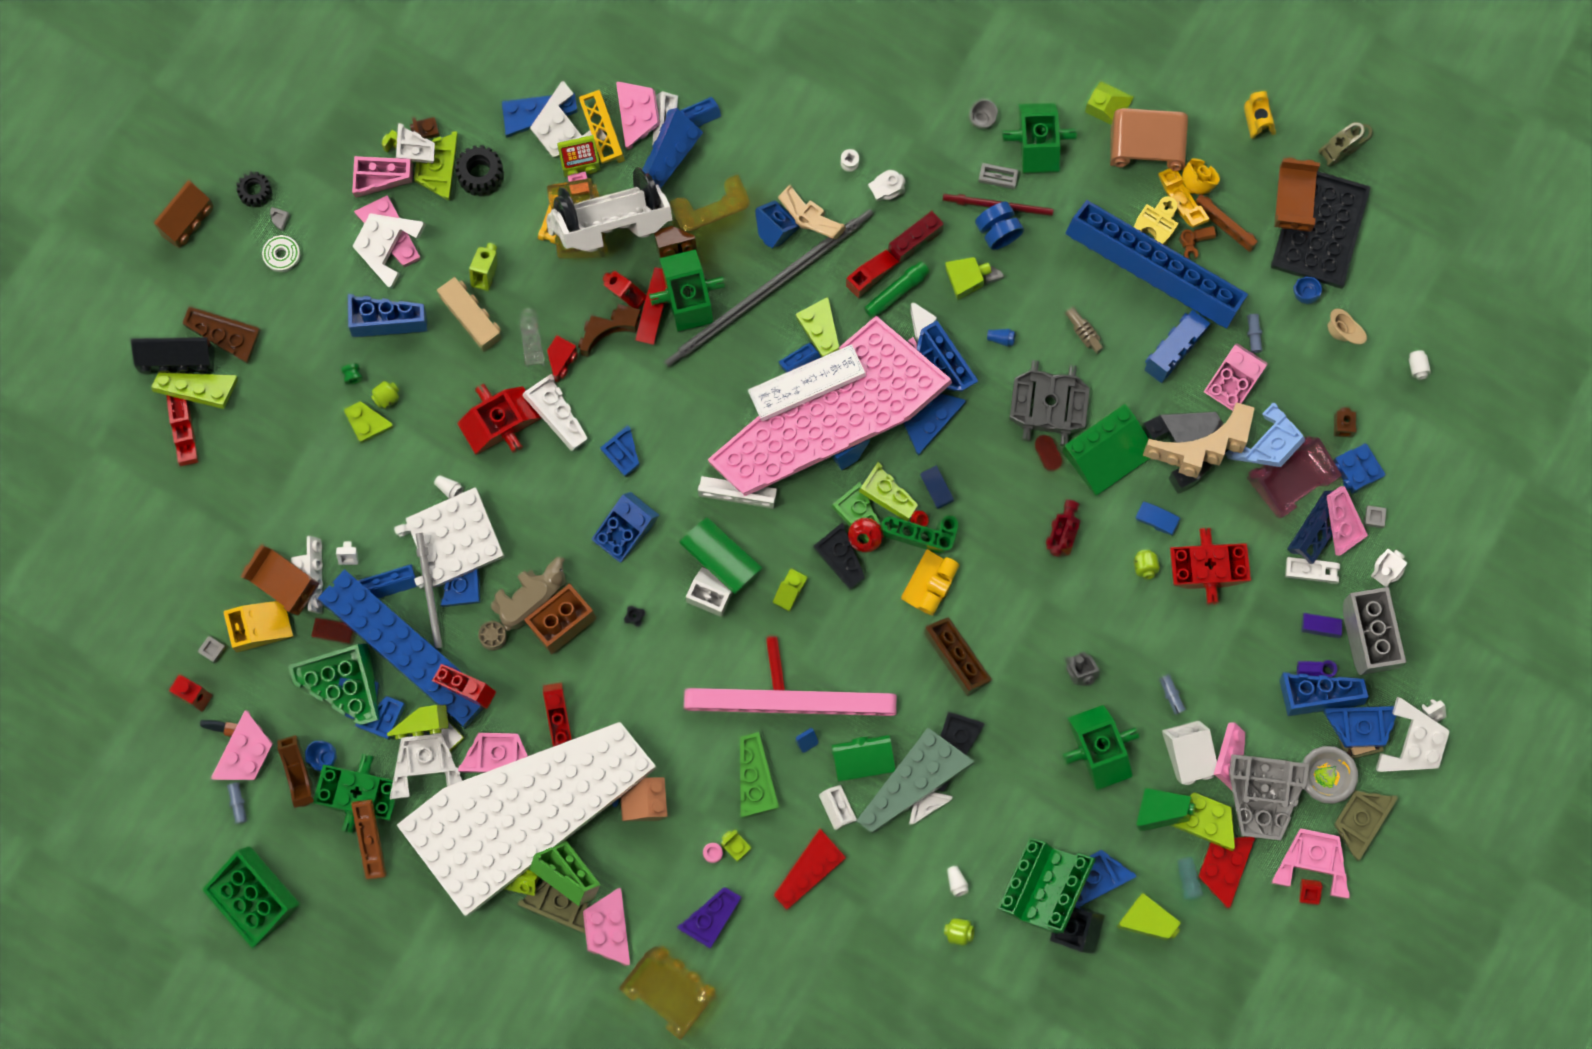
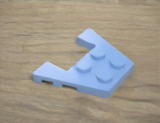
M1273 402L1262 414L1264 419L1274 423L1251 449L1245 446L1242 453L1228 450L1225 454L1231 460L1281 467L1306 440L1295 425L1281 412L1276 403Z

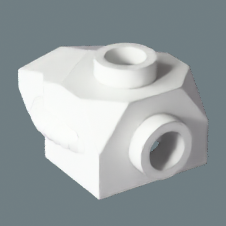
M888 170L877 176L874 181L868 184V187L871 189L876 201L891 200L905 193L904 184L906 182L902 174H898L895 170Z
M1387 549L1375 561V570L1371 577L1385 587H1388L1391 582L1398 581L1408 565V562L1404 560L1405 555L1398 550L1393 552Z

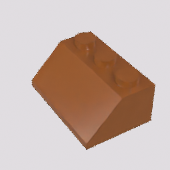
M188 180L154 221V225L161 237L177 248H180L188 242L192 232L200 227L201 221L205 216L210 215L213 210V204L198 187Z
M569 583L526 617L524 621L552 655L597 618L591 607Z

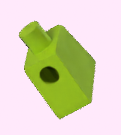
M487 243L485 248L478 247L469 267L471 287L489 292L498 265L497 246L495 244Z
M975 257L945 263V269L957 300L983 287L984 279L982 276L992 273L989 263L978 266Z

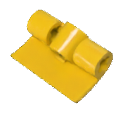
M927 549L905 588L901 599L918 610L933 616L942 598H945L949 592L951 582L960 564L948 557L943 559Z

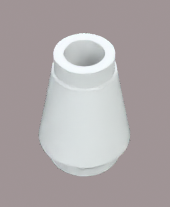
M441 475L434 481V485L449 499L463 493V487L459 482Z
M958 866L948 868L950 892L953 893L954 897L967 894L969 892V884Z

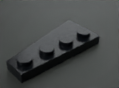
M948 711L940 737L967 755L985 723ZM951 779L944 783L937 791L944 792Z

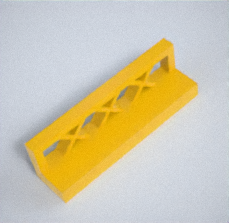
M600 90L579 97L591 134L594 135L596 148L602 164L617 159L618 163L624 162L625 159ZM595 98L596 103L592 109L587 107L584 101ZM594 113L602 118L599 125L591 122ZM600 130L607 132L604 141L597 139ZM605 146L613 149L614 154L604 157L602 152Z

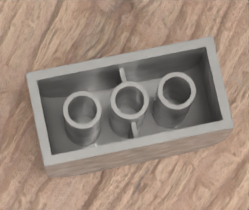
M1389 587L1350 593L1343 602V616L1357 672L1363 675L1401 668L1406 663Z

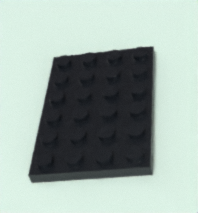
M1317 171L1313 211L1315 226L1311 232L1281 228L1270 268L1300 277H1314L1321 283L1342 289L1345 284L1371 186Z

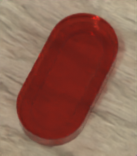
M1048 435L1037 437L1034 448L1043 467L1051 472L1058 470L1062 464V458L1053 439Z

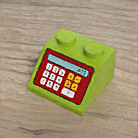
M594 135L557 143L564 178L581 172L592 174L600 170Z

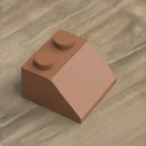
M664 777L644 778L620 797L622 821H660L667 817Z

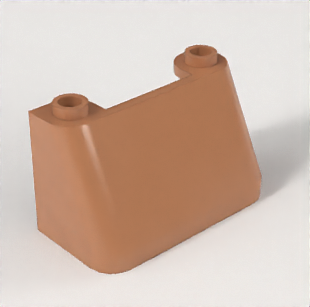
M1127 108L1116 110L1111 124L1110 166L1124 167L1129 164L1130 159L1167 161V167L1171 170H1183L1186 161L1188 115L1183 112Z

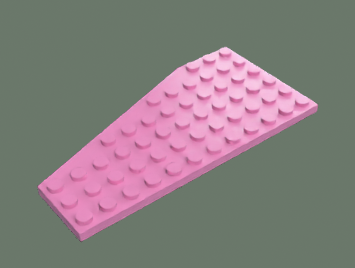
M875 316L839 347V349H842L852 344L866 373L865 377L763 422L760 416H758L708 459V462L739 492L746 496L910 420L951 385L952 381L880 318Z

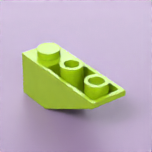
M446 705L419 707L389 731L387 736H395V740L407 737L408 734L423 736L424 732L430 731V734L442 733L441 729L449 728Z

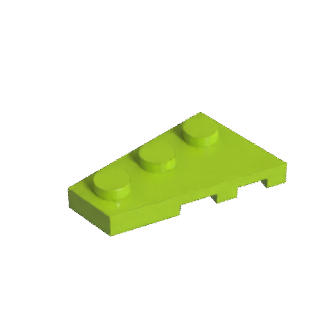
M828 297L795 314L798 322L821 357L840 350Z

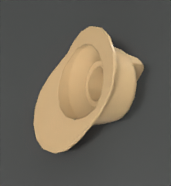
M1337 308L1331 312V320L1327 326L1333 338L1358 345L1365 343L1367 340L1365 331L1346 311Z

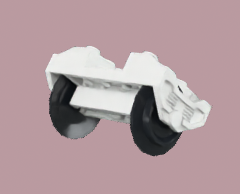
M636 167L633 171L634 188L574 204L569 192L565 188L560 187L558 196L554 198V209L547 215L546 222L548 233L551 236L558 235L566 249L576 248L593 252L603 247L601 232L609 233L618 227L628 228L638 237L650 236L651 233L657 232L666 222L672 221L671 208L665 194L661 192L659 185H655L650 174Z

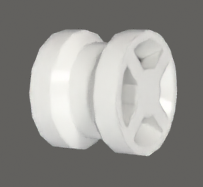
M848 149L842 153L840 162L842 169L847 172H853L858 168L859 155L855 150Z

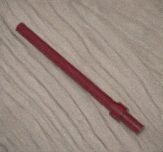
M943 193L942 201L955 202L957 205L963 206L964 204L992 207L1002 202L966 197L965 194L951 195ZM1009 203L1013 211L1053 216L1054 209Z

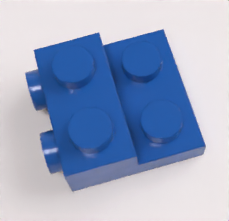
M1366 443L1336 457L1332 462L1334 471L1340 474L1343 479V485L1347 490H1350L1351 494L1380 480L1386 475Z

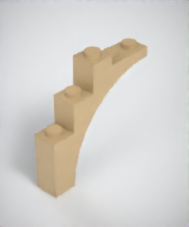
M1236 402L1227 422L1214 433L1198 440L1174 443L1149 439L1143 456L1179 466L1178 473L1197 478L1203 461L1220 466L1226 449L1238 453L1243 452L1248 440L1254 407Z

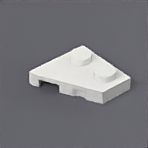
M398 123L396 158L411 159L414 162L433 163L435 143L422 138L420 134L415 131L412 132L405 128L403 124Z

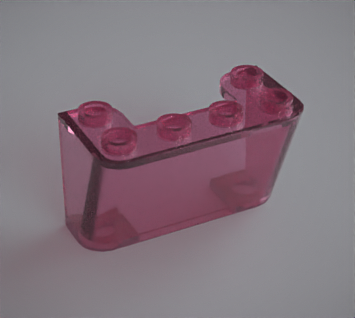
M1308 436L1305 437V442L1281 467L1263 465L1260 468H1254L1248 472L1249 476L1246 479L1275 516L1282 518L1297 508L1294 503L1318 486H1328L1342 475L1320 438Z

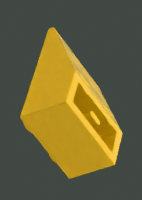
M278 601L244 605L223 611L231 645L236 653L293 637L288 613L284 609L285 606Z

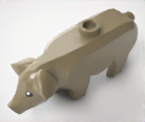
M556 557L546 567L543 575L537 576L533 570L520 573L517 577L522 587L513 594L512 598H509L503 589L494 595L495 599L491 603V608L500 616L501 623L506 631L518 629L525 625L524 619L565 586L566 579L563 563L566 559Z

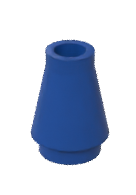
M989 329L987 341H992L1006 347L1014 346L1016 332L1011 331V329Z

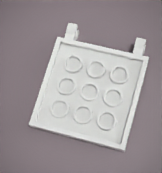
M476 487L405 518L407 524L394 527L396 535H399L400 538L411 533L416 546L415 534L423 532L425 547H428L429 555H427L433 588H437L505 557ZM423 576L415 578L417 587L419 586L420 589L424 588Z

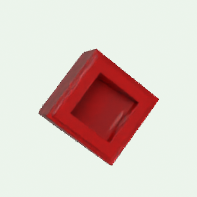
M1301 879L1299 903L1319 905L1322 892L1321 882Z

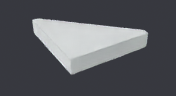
M933 792L920 802L915 803L912 808L909 825L915 824L950 802L952 796Z

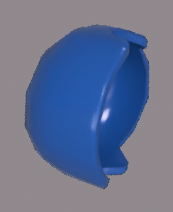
M1304 277L1297 280L1293 286L1295 298L1300 303L1312 304L1320 298L1322 287L1320 282L1314 277Z
M313 741L305 751L306 763L318 771L322 770L323 764L333 767L337 760L335 747L326 741Z

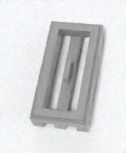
M982 163L978 182L1015 189L1018 170ZM984 170H990V171H995V172L1010 174V175H1014V176H1013V177H1010V176H1005V175L998 174V173L985 172Z

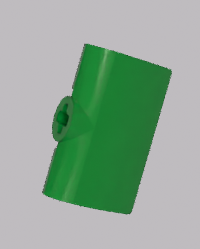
M889 735L873 738L859 737L852 739L850 742L831 745L838 782L888 774L895 771Z

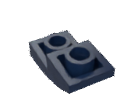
M937 465L920 473L937 509L954 502L952 494Z

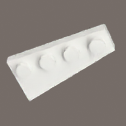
M550 374L525 391L522 396L567 447L574 451L586 442L587 437L578 420L573 417L569 404H566L560 388L554 383L553 375Z

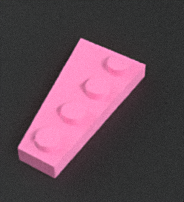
M388 195L354 211L355 215L364 224L370 213L399 218ZM402 231L391 254L405 268L421 260L408 233Z

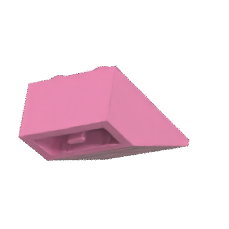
M1236 343L1204 390V393L1233 411L1236 402L1242 404L1269 363Z

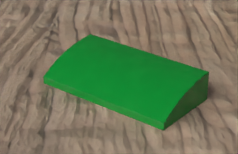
M708 517L698 523L679 541L690 554L734 594L753 581L762 570V567Z

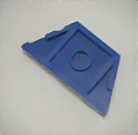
M939 394L914 417L903 423L918 456L966 403L964 399Z
M1394 706L1325 708L1323 710L1345 748L1384 747L1397 716L1392 714Z
M1103 850L1090 855V857L1096 860L1075 906L1080 907L1136 878V874L1126 869Z

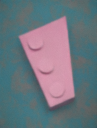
M354 156L352 193L355 198L412 183L413 163L411 159Z

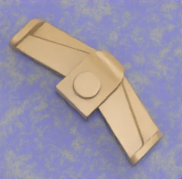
M790 184L778 196V199L801 228L811 229L832 239H837L845 231L846 227L844 224L823 217L825 211L810 200L805 204Z

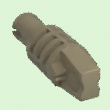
M1075 307L1067 310L1065 315L1074 325V331L1087 348L1091 346L1096 354L1103 350L1102 345L1099 343L1101 338L1088 320L1083 319Z

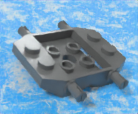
M1032 360L1031 370L1014 378L1009 419L1023 428V441H1030L1031 430L1060 433V446L1066 445L1070 434L1085 429L1090 387L1076 376L1077 366L1075 365L1074 367L1073 365L1069 366L1068 375H1052L1038 371L1040 362L1036 361L1035 365V360ZM1033 382H1036L1032 417H1029ZM1068 387H1070L1067 419L1064 421ZM1047 397H1052L1055 399L1056 403L1054 405H1048L1045 402V399Z

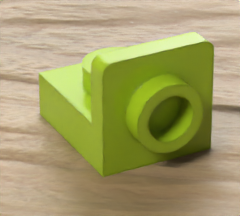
M391 130L382 139V147L385 152H388L392 146L397 147V132Z
M736 829L732 832L730 830L721 837L723 840L721 846L736 862L752 849L738 834Z

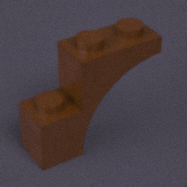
M618 304L617 309L612 311L611 320L591 315L590 320H586L584 325V331H586L584 338L581 337L578 344L581 355L589 357L594 346L610 334L617 332L635 333L641 317L640 309Z
M297 735L278 740L277 745L287 776L294 808L306 807L313 803L314 800L312 782L304 764V754Z

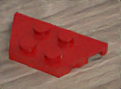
M1255 837L1234 838V851L1211 842L1207 849L1198 878L1209 888L1214 896H1217L1227 909L1232 904Z

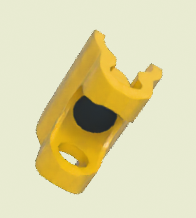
M1267 91L1252 93L1249 100L1244 104V112L1251 139H1254L1256 135L1267 127L1271 135H1276Z

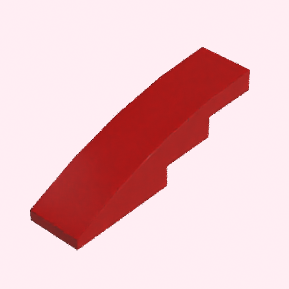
M654 268L635 339L636 341L652 345L655 344L658 327L660 326L663 310L666 302L652 306L650 300L658 298L650 299L649 294L665 291L666 285L661 268Z
M166 395L178 464L181 467L198 463L188 400Z

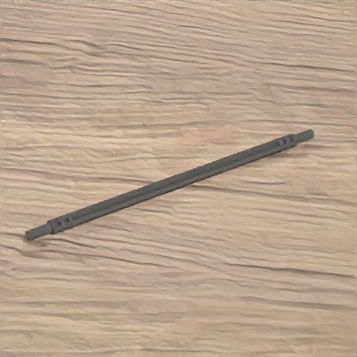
M868 209L856 219L850 220L845 224V231L837 239L827 237L679 347L676 353L664 361L665 365L670 367L680 358H685L860 228V224L874 215L872 210Z

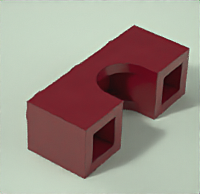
M930 211L889 243L888 251L899 261L900 265L914 254L915 249L924 241L929 243L941 234L944 223L933 211Z

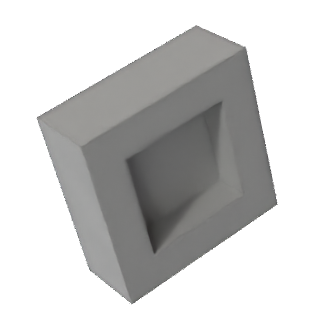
M1367 505L1364 526L1384 528L1387 508Z
M208 636L197 652L215 663L226 647Z

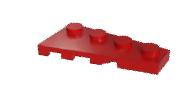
M819 829L773 896L787 911L842 863L846 857L827 835Z

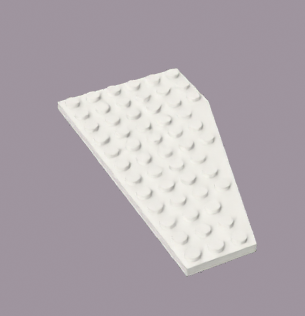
M618 722L445 787L398 823L397 826L465 917H468L530 868L535 854L564 842L653 772L656 766L622 723Z

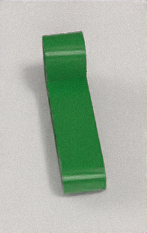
M951 515L945 516L938 523L936 530L891 516L886 517L879 525L881 526L883 536L925 550L928 549L938 554H944L954 544L958 520ZM944 522L951 524V530L945 528ZM903 529H908L911 536L904 535ZM921 534L927 535L929 542L923 541ZM939 540H944L947 543V547H942Z

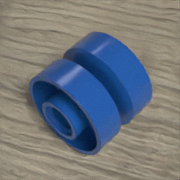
M1001 202L988 208L975 220L980 233L986 234L984 239L991 250H998L1011 244L1024 232L1019 219L1013 218L1015 213L1008 202Z

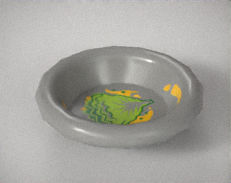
M1322 746L1313 749L1305 756L1302 763L1309 764L1307 785L1304 790L1313 799L1322 803L1335 804L1346 800L1354 792L1358 783V769L1354 760L1346 751L1333 746Z

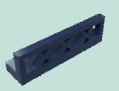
M1334 490L1323 492L1287 548L1291 554H1301L1309 564L1315 562L1332 535L1331 525L1327 527V518L1329 516L1327 495ZM1319 530H1322L1321 541H1318L1317 537ZM1313 544V553L1310 556L1306 550Z

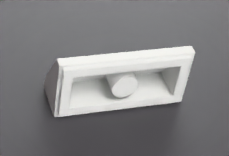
M841 785L827 789L819 794L835 830L857 820Z

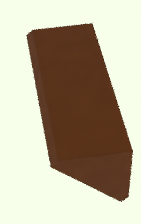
M949 617L925 627L923 634L967 697L992 681Z

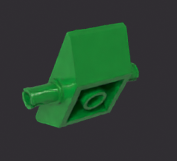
M1055 103L1018 104L1019 130H1002V141H1019L1021 144L1022 174L1059 173L1060 140H1077V129H1060Z
M696 249L659 258L666 288L665 291L649 294L650 299L658 298L650 300L651 305L654 306L664 302L670 303L677 332L713 323L708 293L712 290L725 288L724 283L716 284L723 282V277L720 276L710 280L704 278ZM686 286L692 289L689 292V296L683 293Z
M1104 704L1067 718L1078 749L1062 754L1066 766L1083 760L1096 791L1133 778L1129 757L1124 744L1140 739L1139 733H1136V727L1119 733L1114 719ZM1098 742L1101 745H1105L1103 750L1097 747Z
M366 754L361 755L360 765L356 772L324 764L322 766L313 803L345 813L342 832L354 834L355 821L351 806L352 802L372 799L376 820L390 821L396 800H390L393 780L369 774L374 757L366 756ZM359 790L362 794L356 798L354 793Z

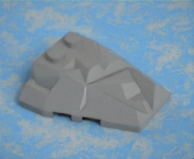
M1231 754L1229 777L1242 836L1281 840L1291 819L1292 810L1299 802L1298 797L1302 789H1305L1307 785L1309 764Z

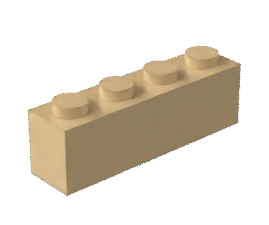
M454 277L437 289L438 296L484 352L502 339L500 335L501 329L496 322L492 324L488 319L490 315L484 308L480 309L477 305L479 302L473 294L469 295L466 290L468 288L462 280L458 281Z

